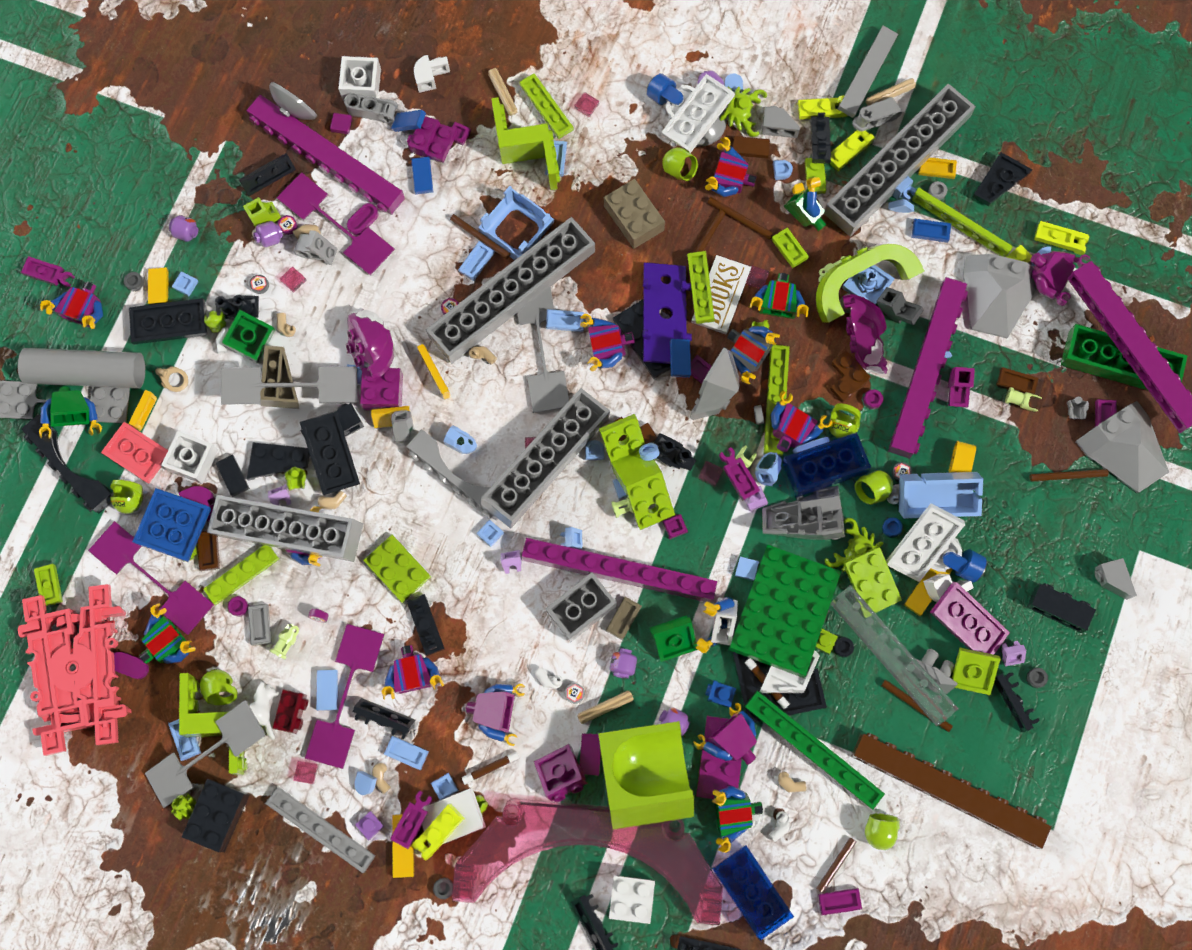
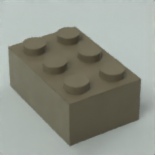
M635 179L604 197L605 209L633 249L664 231V219Z

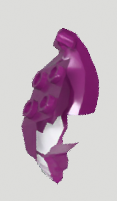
M854 294L843 296L844 308L851 309L850 317H847L846 324L847 335H850L851 340L849 342L851 353H855V358L865 370L877 374H887V361L883 357L885 351L883 350V341L880 338V335L887 328L883 313L879 307L864 297Z
M359 308L348 315L347 318L348 343H346V349L349 354H352L355 365L361 371L365 361L370 365L367 370L371 372V377H381L388 371L394 359L392 337L390 331L384 328L383 320L376 313Z

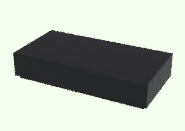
M234 455L216 462L217 468L232 497L250 489Z

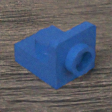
M714 680L712 684H708L705 695L708 696L707 701L729 708L731 707L736 688Z

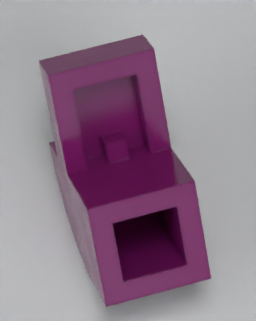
M952 368L948 381V406L969 407L970 388L974 387L975 368Z
M200 486L191 487L179 492L180 497L209 506L211 510L207 521L210 522L216 496L212 492Z

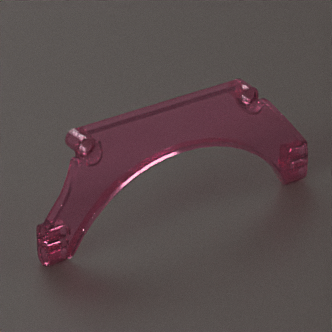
M513 798L506 802L503 816H496L479 838L456 862L452 901L475 903L486 887L511 865L540 851L570 845H592L610 848L641 860L672 884L687 903L698 924L720 925L723 886L706 862L691 834L684 833L683 819L676 820L680 822V826L677 828L669 825L670 822L675 821L671 820L613 829L609 807ZM514 806L518 812L512 814L508 811V807Z

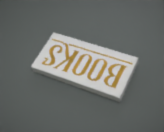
M716 255L709 273L715 322L697 325L727 334L750 273V266ZM695 313L691 321V323L696 324Z

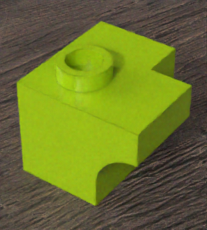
M257 198L243 206L255 228L258 224L268 221L275 222L281 218L272 201L264 203L260 198Z

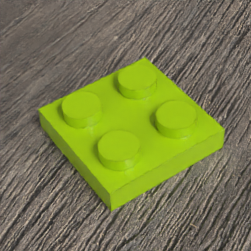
M960 648L951 678L957 683V686L954 688L991 695L1001 660L1000 656Z

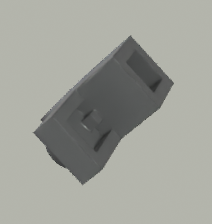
M888 287L885 288L876 301L880 310L888 318L899 324L903 321L914 325L924 311L922 306L906 301L902 292Z

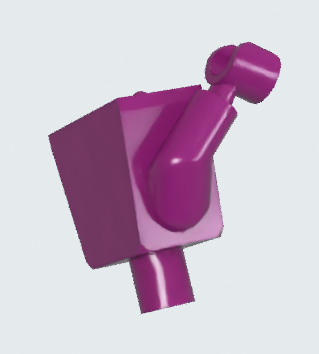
M1052 251L1042 255L1038 252L1031 257V262L1035 264L1031 277L1036 283L1038 292L1053 300L1057 299L1059 306L1066 305V300H1069L1071 295L1067 292L1062 293L1068 282L1067 278L1075 268L1073 263L1075 262L1078 267L1086 264L1082 260L1088 261L1090 257L1084 254L1078 258L1075 254Z

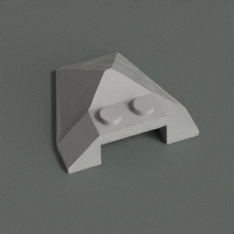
M995 254L966 256L963 280L967 283V308L971 330L1003 338L1009 337L1036 291V283L1031 277L1034 268L1024 261Z
M726 348L722 349L702 383L699 391L700 398L696 399V405L691 411L690 419L692 420L719 414L722 409L725 410L730 399L739 390V375L733 354Z
M1137 401L1117 412L1075 441L1090 460L1103 466V469H1108V471L1118 477L1119 481L1137 494L1169 473L1150 418Z
M838 486L817 489L813 491L814 494L804 498L803 495L797 496V500L786 504V501L763 508V533L810 540H835L845 537Z

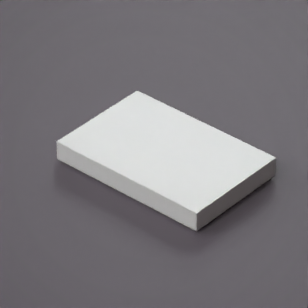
M473 788L424 807V810L428 811L422 823L424 831L448 804H452L465 818L443 844L486 827Z

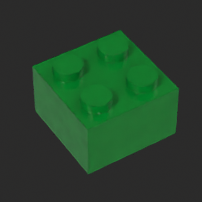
M239 310L222 344L258 363L264 353L265 345H268L275 329L271 325Z

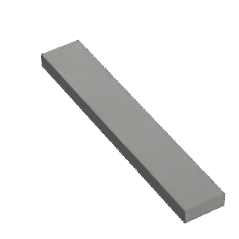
M882 26L841 101L838 110L852 118L855 116L897 38V33Z
M278 786L265 803L362 873H365L376 856Z

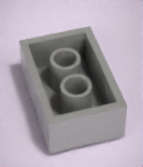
M591 572L545 609L571 643L617 606V602L593 572Z

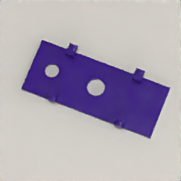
M644 263L643 362L671 364L670 340L685 339L692 341V334L686 332V290L691 291V283H686V266ZM667 276L671 282L664 284L661 281V277ZM668 308L672 312V317L669 319L661 317L660 309Z

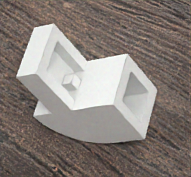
M425 55L416 62L414 75L419 93L436 89L433 76L450 72L447 57H437L429 61L428 55Z
M939 573L923 582L930 598L938 602L951 585L952 580L949 574ZM957 581L966 591L974 588L971 581Z

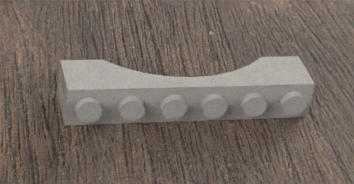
M421 429L407 445L409 456L415 461L421 460L424 463L423 467L431 473L433 471L439 475L437 478L444 484H451L453 486L452 490L459 496L465 495L470 505L474 508L480 507L483 510L481 513L488 519L493 518L497 521L498 518L481 505V497L490 487L472 485L455 476L443 462L436 440Z

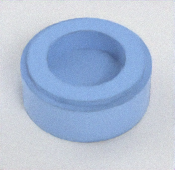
M647 443L639 449V454L642 460L650 461L658 457L659 449L656 444Z

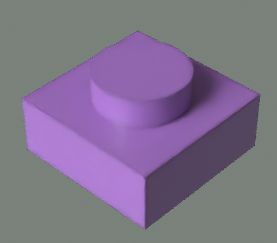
M372 811L355 824L367 840H370L385 827Z

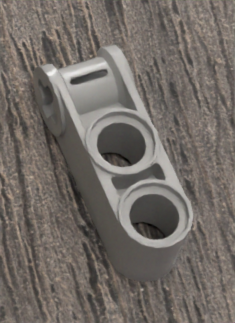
M350 93L344 98L346 109L351 116L390 124L395 120L394 113L398 109V104L393 100Z
M889 97L881 102L863 107L859 112V116L854 118L853 126L861 132L878 127L897 119L902 114V110L893 97Z

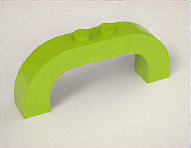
M882 244L870 248L866 246L857 250L856 255L852 257L848 255L842 258L841 263L827 271L817 288L816 306L822 322L829 323L845 314L839 302V289L848 278L882 260H886L896 267L901 280H909L924 272L920 260L911 250L898 244Z

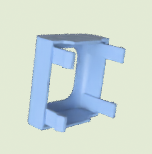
M509 186L503 193L505 197L489 215L485 213L480 219L482 224L478 228L479 232L510 252V257L516 260L537 244L554 224V219L548 213L546 214L541 207ZM513 210L522 212L537 223L539 227L538 232L528 243L523 241L518 247L519 250L512 248L495 233L499 224Z

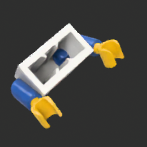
M730 597L718 598L715 605L708 601L705 602L704 606L707 608L703 612L712 617L714 616L712 636L708 638V641L700 638L697 641L698 646L696 649L706 653L710 646L713 647L717 644L731 645L737 618L738 601Z

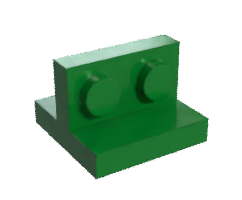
M683 616L649 628L661 662L698 650L696 649L697 643L690 617Z

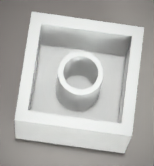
M342 56L339 92L342 100L350 93L378 98L381 75L378 58Z
M177 431L161 466L171 473L203 484L218 449L209 442Z
M614 875L609 919L650 924L655 881Z

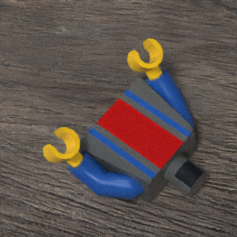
M752 326L751 328L744 329L741 334L734 329L731 330L727 338L735 343L731 352L736 366L741 373L742 382L750 385L749 378H756L751 372L759 369L772 346L777 344L774 338H779V334L773 333L765 326Z

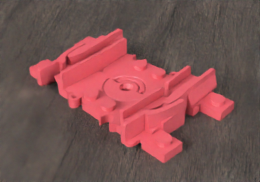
M109 584L88 587L89 606L81 607L80 614L71 609L47 613L45 596L43 595L22 599L24 618L27 624L18 627V634L20 637L27 638L29 648L26 653H34L35 655L34 660L27 662V664L31 666L33 684L38 689V691L31 693L30 698L33 701L39 702L37 704L38 716L42 717L44 722L51 721V725L32 729L34 735H41L43 756L66 752L64 732L92 728L93 726H95L96 745L118 743L117 718L125 717L131 713V709L126 705H119L121 697L116 696L119 687L111 686V680L119 678V676L115 674L114 653L110 650V648L118 646V640L110 637L113 633L118 632L115 629V620L108 621V618L125 616L126 611L120 606L112 607L111 585ZM55 624L56 627L60 628L56 631H52V626ZM76 625H79V633H77ZM74 638V643H73V648H72L71 639ZM72 664L76 665V669L74 671H70V666Z

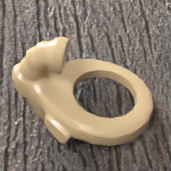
M169 367L167 369L157 368L155 371L165 389L180 392L188 385V376L182 369ZM179 373L183 376L184 382L180 387H172L169 384L168 379L171 374Z

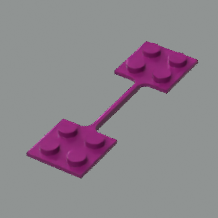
M301 172L277 199L302 220L311 212L318 211L352 239V244L343 254L371 276L391 255L395 248L369 227L356 237L319 208L320 203L328 194Z
M114 521L88 551L116 575L128 563L133 564L168 594V600L159 610L166 608L167 612L164 615L188 635L214 604L187 581H184L174 592L166 589L134 561V555L142 546L134 544L132 542L134 537Z
M349 624L346 625L335 662L348 665L351 668L336 720L332 723L321 720L316 721L305 759L341 769L344 768L355 730L341 726L339 723L354 672L357 669L374 671L385 634Z

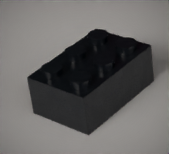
M207 779L182 834V838L218 853L225 852L250 794L216 780Z

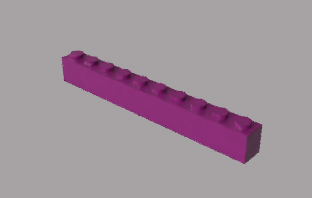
M259 95L247 109L250 116L249 120L254 125L262 126L266 133L275 135L282 144L290 145L294 152L306 156L305 158L310 163L318 164L323 172L334 175L338 182H344L351 191L362 194V197L367 202L375 203L382 212L385 213L387 211L392 215L404 201L405 197L401 189L293 116L286 117L279 111L281 108L262 95Z
M1090 261L1073 271L1067 278L1178 432L1182 433L1192 427L1191 392L1183 386L1180 377L1169 367L1168 361L1158 352L1155 343L1150 341L1144 328L1139 326L1133 313L1128 311L1123 304L1122 298L1114 292L1111 283L1105 280L1100 268Z
M945 277L941 284L888 452L910 459L919 450L920 443H917L919 436L922 437L926 426H923L924 419L927 420L930 415L931 409L928 407L930 402L933 403L936 392L934 388L935 385H939L942 377L939 372L941 368H944L947 358L944 356L946 351L949 352L952 341H950L951 334H955L958 324H955L956 318H960L963 310L960 307L961 302H965L968 291H966L967 283Z
M526 538L522 552V560L583 575H589L593 572L597 578L702 602L708 601L713 603L718 582Z

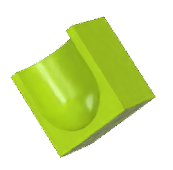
M679 721L599 733L613 829L694 817V797L686 771Z

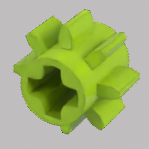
M189 794L185 797L180 795L173 801V810L171 812L180 821L183 818L190 819L197 802Z

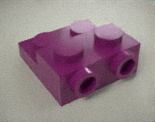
M425 116L421 128L415 129L414 134L409 135L407 144L411 153L430 157L432 160L444 163L454 142V137L458 132L455 128L440 124L437 119Z
M570 744L534 761L545 796L551 801L560 802L566 798V794L570 792L578 793L587 784L583 770L578 764Z

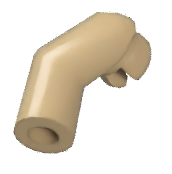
M305 224L292 231L297 239H299L300 234H309L310 230L321 234L318 229L319 227L311 224Z
M277 313V330L286 337L294 336L296 329L293 325L290 326L286 323V314Z
M485 346L473 347L469 350V356L473 359H485L490 365L497 360V357Z
M340 490L334 497L322 496L318 499V505L323 509H336L347 495Z
M381 762L373 767L372 776L377 778L376 787L385 794L391 787L383 779L387 766Z
M781 772L778 775L779 785L787 792L806 791L805 781L794 782L787 772Z

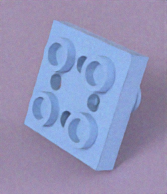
M873 265L848 278L842 289L850 294L864 297L876 305V301L885 288H889L895 278L876 265Z

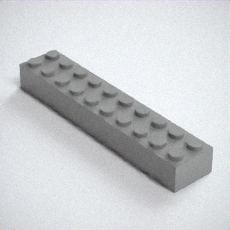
M947 84L826 204L823 214L851 237L893 195L896 187L908 176L911 177L971 117L976 106L951 85Z
M570 217L426 329L428 337L451 364L454 363L536 297L595 252V242Z

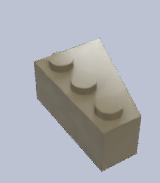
M265 345L262 383H293L284 347ZM263 388L261 390V406L299 409L295 388Z

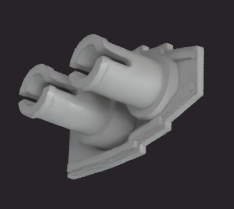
M928 649L922 661L914 658L909 665L934 690L948 694L957 686V683L950 678L955 667L954 663L945 660L940 670L933 667L934 662L939 656L935 650Z

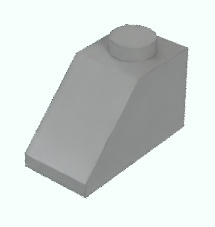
M765 106L761 135L788 138L798 137L800 126L783 108Z
M1123 558L1095 567V577L1102 587L1126 600L1137 596Z

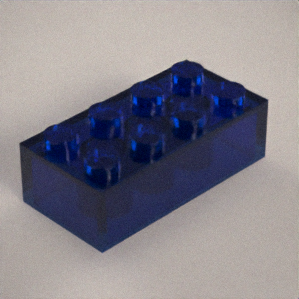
M857 432L785 456L782 462L796 498L867 474L871 469Z
M743 845L711 868L759 941L794 917L747 845Z

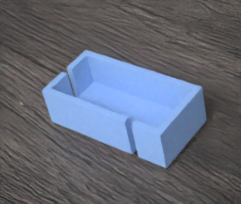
M978 472L921 474V477L918 474H900L899 513L903 518H919L930 503L956 517L981 516L982 498L980 496L983 494V478Z

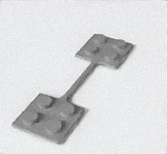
M551 287L517 312L519 325L533 323L537 326L544 371L542 374L527 377L533 413L561 409L569 401L565 372L550 373L547 371L542 345L540 324L546 321L547 309L554 310Z
M260 367L221 368V405L261 404V390L266 387H316L319 390V403H358L357 367H318L319 379L316 383H262L260 380Z
M0 381V418L33 419L35 405L37 403H45L47 400L36 397L37 384ZM92 386L91 398L89 400L95 404L98 417L96 422L126 423L130 388Z
M246 700L216 721L223 735L222 740L189 764L182 766L175 753H172L145 773L163 808L170 805L175 798L184 795L193 788L187 777L188 768L221 744L227 743L236 757L266 736Z

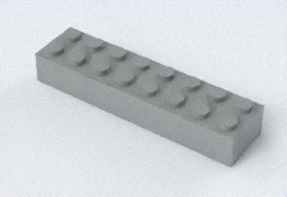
M580 388L481 497V505L511 529L599 431V428L607 422L610 410Z
M217 495L207 533L233 540L354 562L364 523L352 518Z

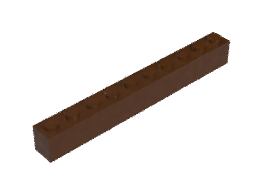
M871 733L860 735L851 755L852 758L1036 849H1043L1052 827L1046 824V819L1037 815L1032 817L1027 814L1028 811L1019 806L1014 808L1008 805L1009 801L1001 797L995 799L989 796V791L980 787L977 790L971 787L969 781L962 778L957 780L952 777V773L941 769V771L933 768L934 765L925 760L920 762L914 759V754L907 751L902 753L896 750L897 746L889 742L884 744L878 741V737Z

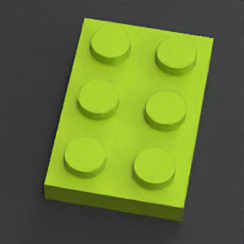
M393 535L388 537L363 560L402 603L431 578L429 573Z
M877 546L843 562L865 616L868 617L902 601L880 547Z

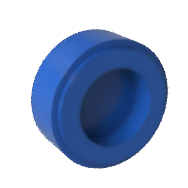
M888 518L882 525L883 533L890 538L897 537L903 529L901 521L897 518Z

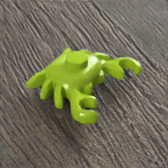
M738 86L734 92L735 96L727 105L725 112L720 117V121H723L728 115L729 126H732L733 121H735L739 131L742 130V124L749 136L756 137L759 135V131L753 132L751 130V127H754L756 122L747 120L751 117L750 112L753 107L751 101L759 104L761 99L758 98V95L761 94L766 98L767 93L762 89H758L748 95L747 93L750 92V88H746L742 93H739L740 87Z
M845 518L844 523L849 522L852 524V528L846 529L845 533L853 535L854 539L848 541L849 546L844 550L845 557L834 553L835 563H831L828 558L824 561L828 567L837 568L843 565V562L877 546L881 547L884 543L879 542L874 546L875 534L872 533L868 539V532L865 527H862V536L859 533L857 522L853 518Z

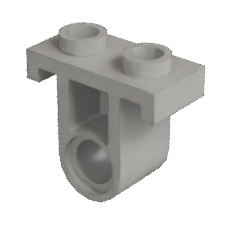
M310 230L309 234H300L294 253L302 258L324 260L325 264L332 265L338 248L317 231Z

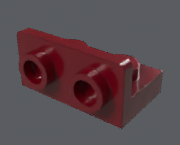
M282 690L272 729L297 734L303 725V719L301 718L303 710L306 711L308 706L307 695Z

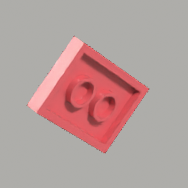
M123 422L101 453L149 484L162 467V462L168 450Z

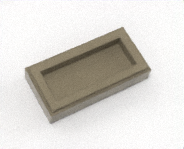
M624 597L606 628V632L623 641L642 606Z

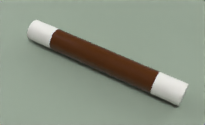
M751 658L748 659L745 664L763 684L766 675ZM770 693L783 709L790 705L781 693Z
M517 751L463 776L464 784H468L519 759Z

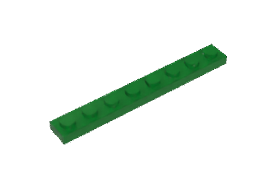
M756 691L744 706L872 810L885 795L883 791L760 692Z

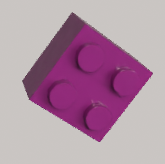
M362 368L360 404L364 411L402 407L403 373L400 368H389L381 377L376 378L371 377V372L367 370L368 368Z

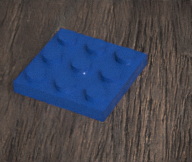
M155 488L132 542L189 562L211 508Z

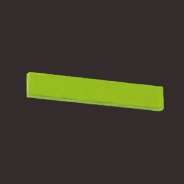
M918 188L912 198L913 202L945 222L951 223V226L997 255L1006 257L1013 248L1012 245L921 188Z
M773 345L770 349L764 455L773 452L783 456V451L777 448L780 439L772 434L771 413L777 402L781 400L779 395L782 391L786 392L783 399L787 397L790 346Z

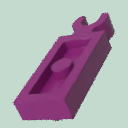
M29 256L21 271L24 276L54 286L61 282L65 287H71L66 282V279L75 278L72 273L64 272V269L60 266Z
M730 447L728 449L730 457H725L724 453L721 452L719 458L727 463L723 469L741 500L744 501L760 492V489L741 457L736 460L735 451Z
M421 791L416 795V804L410 802L390 838V840L406 849L410 848L428 814L424 807L432 801V797L429 796L427 801L422 802L421 795L423 792Z

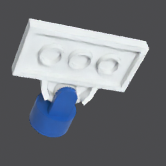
M662 73L654 76L647 86V96L659 105L667 103L665 105L667 112L672 117L663 129L662 134L689 153L693 151L735 96L732 90L707 74L696 88L689 85H681V87L676 89V82Z
M930 503L886 560L889 567L918 582L922 580L930 568L939 572H946L947 569L952 568L957 576L974 583L982 577L987 566L986 558L977 552L968 549L962 553L961 545L955 537L965 526L964 520Z

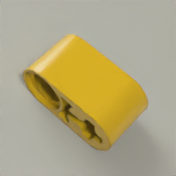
M956 441L948 473L971 472L976 446Z

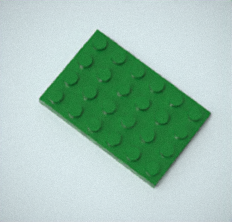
M767 544L729 650L805 679L841 571Z

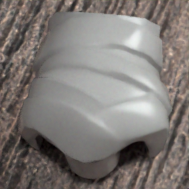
M1079 396L1067 402L1069 418L1085 419L1089 402L1083 401Z

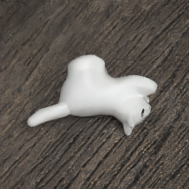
M261 681L253 696L254 702L250 703L249 706L259 724L265 726L267 735L273 740L275 736L269 720V701L273 697L278 696L279 692H276L270 684L264 686V682Z

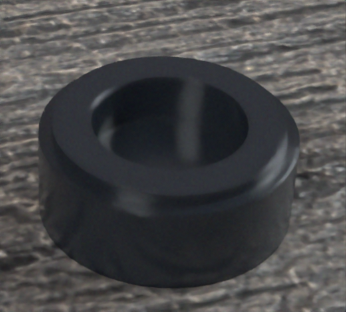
M841 637L836 640L833 649L837 656L845 658L853 653L854 644L849 638Z

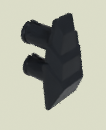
M236 295L230 299L219 296L215 299L217 315L219 316L222 311L225 319H233L234 321L239 310L255 318L259 316V296Z
M659 433L654 442L659 449L657 459L670 468L673 466L677 469L682 468L691 471L696 462L692 457L691 451L684 448L683 444Z

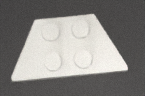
M814 651L805 679L771 666L760 692L804 693L820 655Z

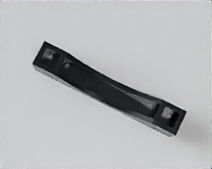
M38 414L21 428L26 434L23 437L31 445L34 443L37 446L36 452L42 458L46 457L49 460L47 464L51 469L60 472L59 478L66 485L70 484L73 487L71 491L77 498L82 497L85 501L83 505L90 512L94 510L100 514L111 504L113 494L100 481L78 476L69 469L59 451L58 432L54 427H51V424H49L52 434L51 438L49 439V432L47 431L42 432V439L40 438L39 429L42 427V424H40L41 415Z

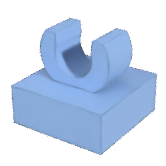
M908 176L896 187L892 196L896 200L902 197L909 201L911 197L907 193H911L914 196L917 191L914 187H911L913 180Z
M574 527L565 528V532H562L560 536L565 537L566 542L561 543V546L579 550L583 549L582 530Z

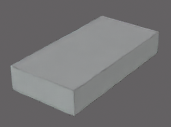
M269 605L248 606L251 645L272 643Z

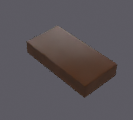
M734 136L733 148L740 156L769 157L770 139Z
M1002 367L996 386L1007 390L1012 387L1015 391L1035 394L1039 378Z
M207 531L201 532L197 541L199 571L220 569L218 536L207 533Z

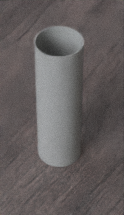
M23 348L18 358V374L24 384L141 388L145 379V360L142 353Z

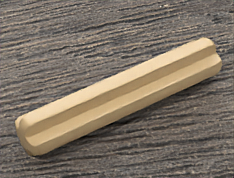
M496 68L489 70V77L509 116L517 114V108Z
M913 78L905 80L868 97L866 104L870 106L889 97L894 98L914 89L916 82Z
M626 691L579 713L577 717L580 723L584 724L633 701L632 693Z

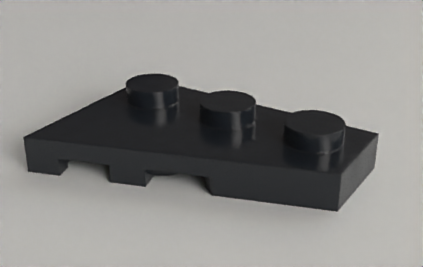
M1000 152L974 193L973 198L989 206L1028 176L1032 169Z
M253 442L247 480L250 481L263 476L269 477L282 472L286 473L292 467L308 468L310 457L308 448Z

